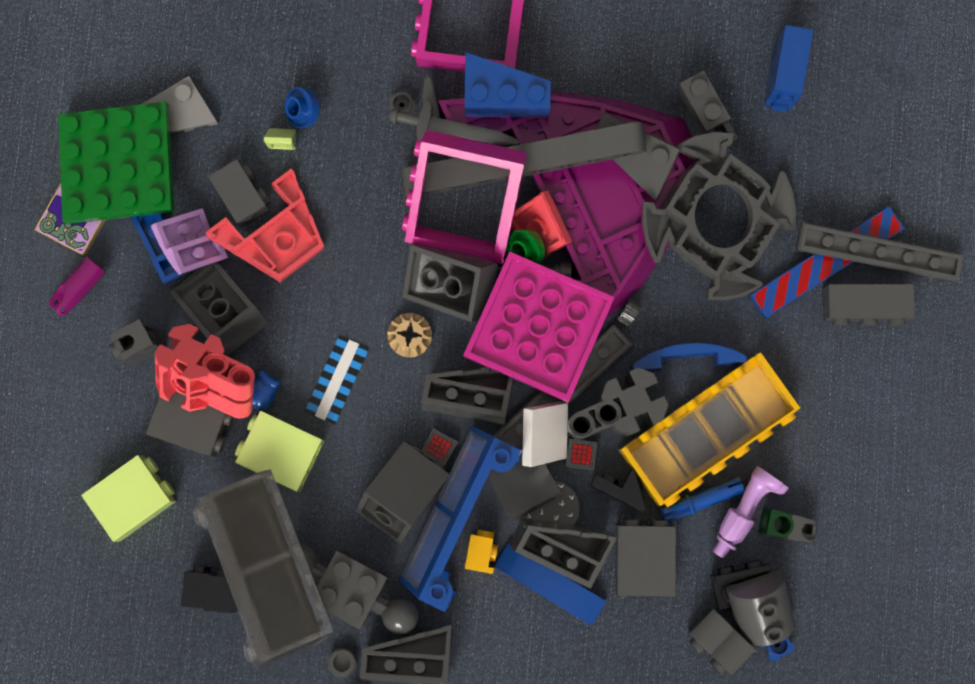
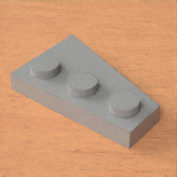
M189 76L142 103L148 104L165 101L169 104L170 134L180 131H191L194 128L205 125L212 126L218 124Z

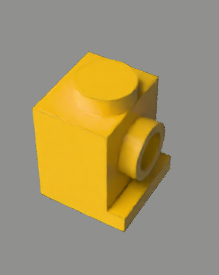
M478 530L477 535L471 534L465 569L493 574L494 567L489 566V561L495 562L498 545L493 544L494 532Z

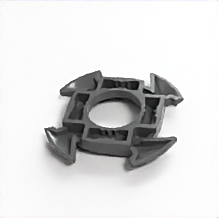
M712 132L697 135L679 143L677 147L681 148L680 153L687 155L696 162L691 164L680 175L659 209H656L654 203L642 202V229L645 243L653 262L659 263L668 242L679 257L710 279V286L705 289L707 300L735 299L760 289L763 286L761 281L741 272L751 268L760 259L779 226L781 230L796 231L794 194L786 173L779 171L770 187L758 173L732 154H727V146L733 143V133ZM715 185L728 186L738 192L743 198L748 212V222L744 234L736 243L726 248L716 247L705 241L695 223V209L699 198L707 189Z

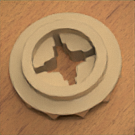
M415 313L399 315L391 322L387 331L388 342L391 348L403 357L421 355L428 349L432 340V330L429 323L424 317ZM410 323H412L413 332L422 335V337L412 338L409 347H407L406 337L398 334V332H407Z

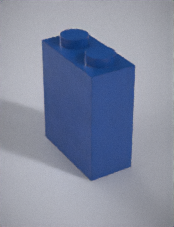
M785 25L776 40L764 105L771 106L772 110L778 112L791 110L802 96L814 30Z

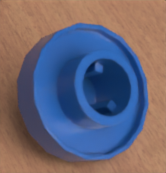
M308 87L293 88L286 96L285 114L292 126L308 128L314 125L318 119L319 102L316 94Z

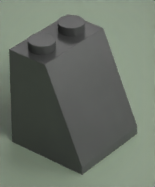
M403 442L365 490L356 508V512L401 544L441 490L450 474L446 472L441 464L426 458L419 448Z

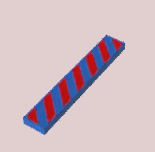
M888 206L850 232L890 239L905 228L890 206ZM813 254L749 297L762 317L766 319L853 262Z

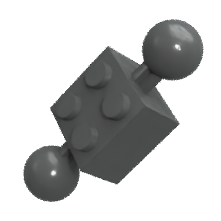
M295 544L284 551L281 557V568L288 578L295 581L311 578L319 583L309 603L359 630L363 628L371 611L382 616L385 628L393 634L404 635L416 627L419 614L417 607L412 601L406 598H395L389 601L380 596L390 577L389 575L342 550L335 552L328 567L318 563L315 552L307 545Z

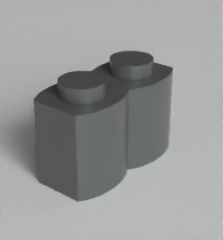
M712 608L688 632L692 637L689 643L701 654L706 651L713 658L710 663L722 675L725 671L733 675L755 651Z

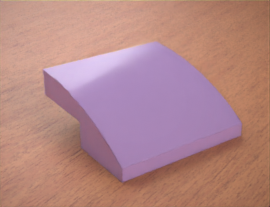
M203 208L151 225L163 253L179 275L228 258L225 249L206 236V231L210 229Z

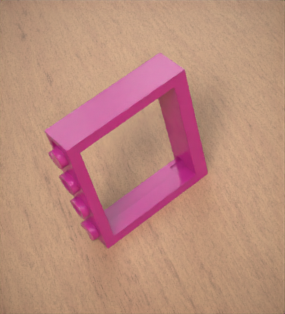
M419 0V4L423 5L422 14L416 15L415 30L419 31L418 41L413 40L411 56L416 57L417 66L465 72V56L426 51L433 0ZM512 0L505 61L488 60L515 69L524 0Z
M426 130L422 140L416 141L414 156H418L417 165L413 164L410 181L414 182L413 190L409 189L406 206L410 207V212L405 214L402 230L406 231L405 242L476 255L503 264L527 152ZM430 152L510 170L496 243L417 226Z

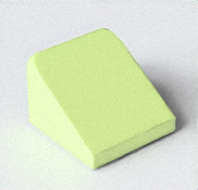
M270 128L264 136V142L269 149L294 150L296 148V130Z

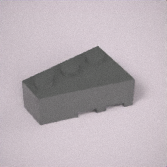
M488 367L470 371L458 370L427 374L421 399V408L425 411L505 425L513 378Z
M522 519L509 545L515 552L591 589L617 536L609 530Z
M452 625L362 648L360 679L413 684H448Z

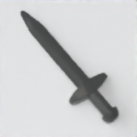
M426 101L420 115L402 112L400 108H393L389 113V120L393 124L400 122L417 126V140H422L425 131L430 130L494 145H517L519 143L517 139L500 131L432 117L433 108L430 101Z

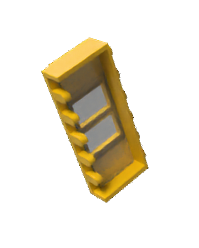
M760 352L671 413L663 421L657 423L622 447L619 452L630 468L634 469L635 475L657 506L665 504L666 507H669L681 499L679 493L684 489L688 488L692 491L704 483L702 479L704 475L710 471L715 475L727 466L725 463L727 459L733 455L738 459L751 450L748 446L756 439L760 443L773 434L771 430L779 423L783 427L796 418L794 413L800 407Z

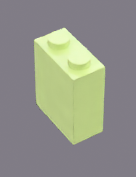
M260 411L258 416L254 414L247 428L250 433L246 441L242 440L236 449L235 455L238 458L235 463L294 491L301 492L325 441L265 412Z
M135 456L81 495L113 542L122 541L176 502L172 496L175 494V491L166 480L162 481L156 472L159 471V468L150 457Z

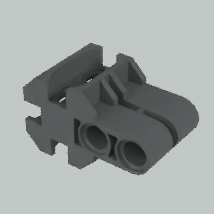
M641 368L630 371V374L625 376L629 388L623 391L617 378L607 381L602 387L597 400L598 403L575 413L567 423L568 435L573 439L583 440L610 428L611 432L628 437L640 431L635 420L638 416L642 415L647 428L663 421L668 408L665 396L651 402L646 392L647 389L652 388V385L658 383L655 374ZM601 408H607L612 412L613 418L611 421H604L600 417ZM577 419L585 421L587 424L586 433L576 432L573 422Z

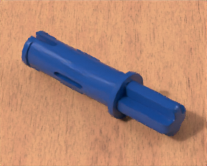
M738 476L735 479L690 496L685 494V498L678 500L671 506H662L661 512L664 520L668 522L691 513L694 516L695 512L742 495L745 490Z

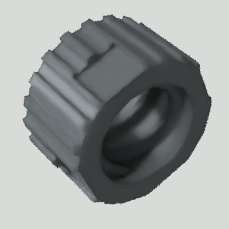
M629 298L620 310L617 320L630 326L638 315L641 305Z

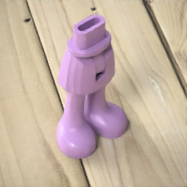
M756 466L736 509L729 508L716 537L719 541L712 551L721 558H725L730 549L735 551V545L741 543L755 523L752 520L754 512L764 495L769 492L783 495L789 488L771 474Z

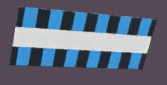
M339 335L305 412L335 425L369 348Z

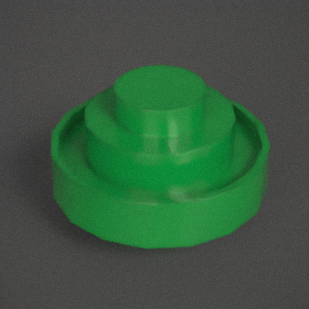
M525 228L514 231L510 235L507 243L508 254L512 252L537 264H542L545 257V247L543 240L537 232Z

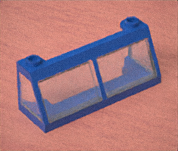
M472 426L450 472V476L399 580L419 600L443 612H446L452 605L458 591L453 590L449 582L451 572L444 568L491 469L497 472L509 471L514 467L515 463H519L523 449Z

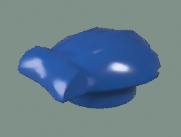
M261 369L254 381L253 409L258 411L268 409L272 405L276 389L282 383L264 369Z

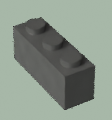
M829 284L823 288V322H832V326H849V321H860V326L878 325L877 321H888V326H904L906 321L915 318L914 284Z

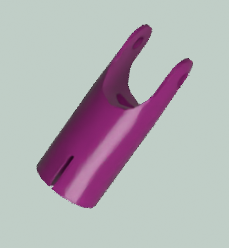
M86 256L60 285L56 293L49 300V305L51 308L56 309L57 315H67L86 296L106 271L94 260Z

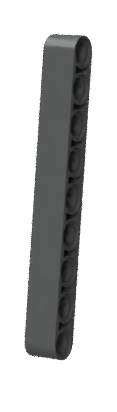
M631 122L506 147L527 152L522 177L647 152L642 122ZM460 158L431 162L427 165L422 196L509 180L510 170ZM413 166L401 169L405 198H407L409 189L413 190L414 182L410 181Z

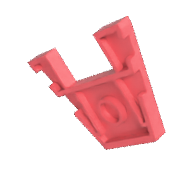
M292 169L272 182V188L288 207L244 239L226 217L206 231V236L210 240L280 283L324 250V244Z

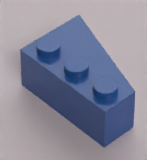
M465 52V117L549 118L550 80Z

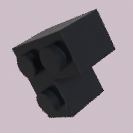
M193 566V571L184 572L181 607L204 608V611L235 613L243 610L246 575H240L239 569L222 568L216 569V572H210L211 567Z

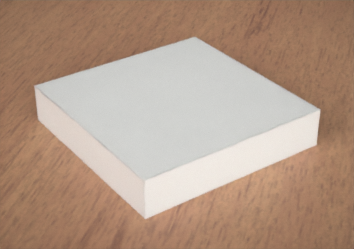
M558 401L523 409V466L534 467L567 458L568 403Z

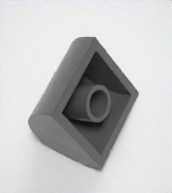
M781 569L726 587L737 632L750 645H773L785 640L792 634L795 628V621L784 574Z

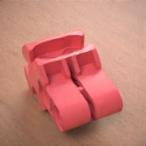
M191 324L173 327L168 333V337L171 338V349L160 344L155 351L156 387L159 397L169 402L174 393L178 392L186 396L181 408L189 412L205 409L209 405L234 418L248 417L253 410L254 371L247 365L225 356L219 337L211 334L203 344L193 339L198 332L197 327Z

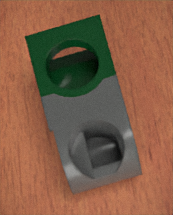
M763 508L758 533L814 544L818 521L774 509Z

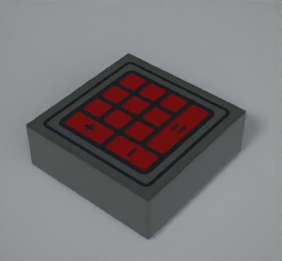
M433 428L421 452L424 456L445 467L458 441Z
M569 439L565 467L594 471L597 442Z

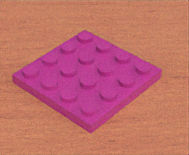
M509 252L463 357L569 403L615 297Z

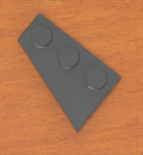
M603 113L597 129L626 124L627 122L608 113ZM644 131L647 152L613 160L657 201L681 152V148Z

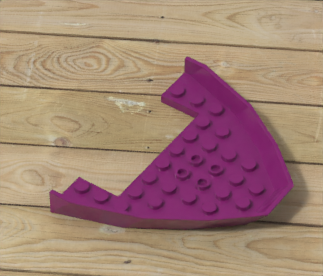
M551 90L549 118L465 117V98L438 100L439 110L441 114H444L446 120L492 129L504 134L512 131L515 139L519 141L518 145L596 130L603 113H608L627 123L642 122L644 131L675 146L692 138L684 119L619 99ZM683 153L679 154L657 201L613 159L532 175L540 193L549 190L571 237L572 242L565 245L578 273L579 282L615 297L605 320L643 286L657 264L653 262L644 239L641 223L642 202L654 203L656 209L660 208L680 175L691 164L696 162ZM667 242V244H666V247H665V249H664V252L666 251V249H667L668 246H669V243H668V242Z

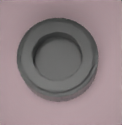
M346 647L335 649L328 658V668L337 677L349 676L357 666L355 653Z

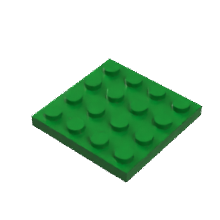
M167 102L58 114L62 221L64 223L73 224L175 212L170 115Z

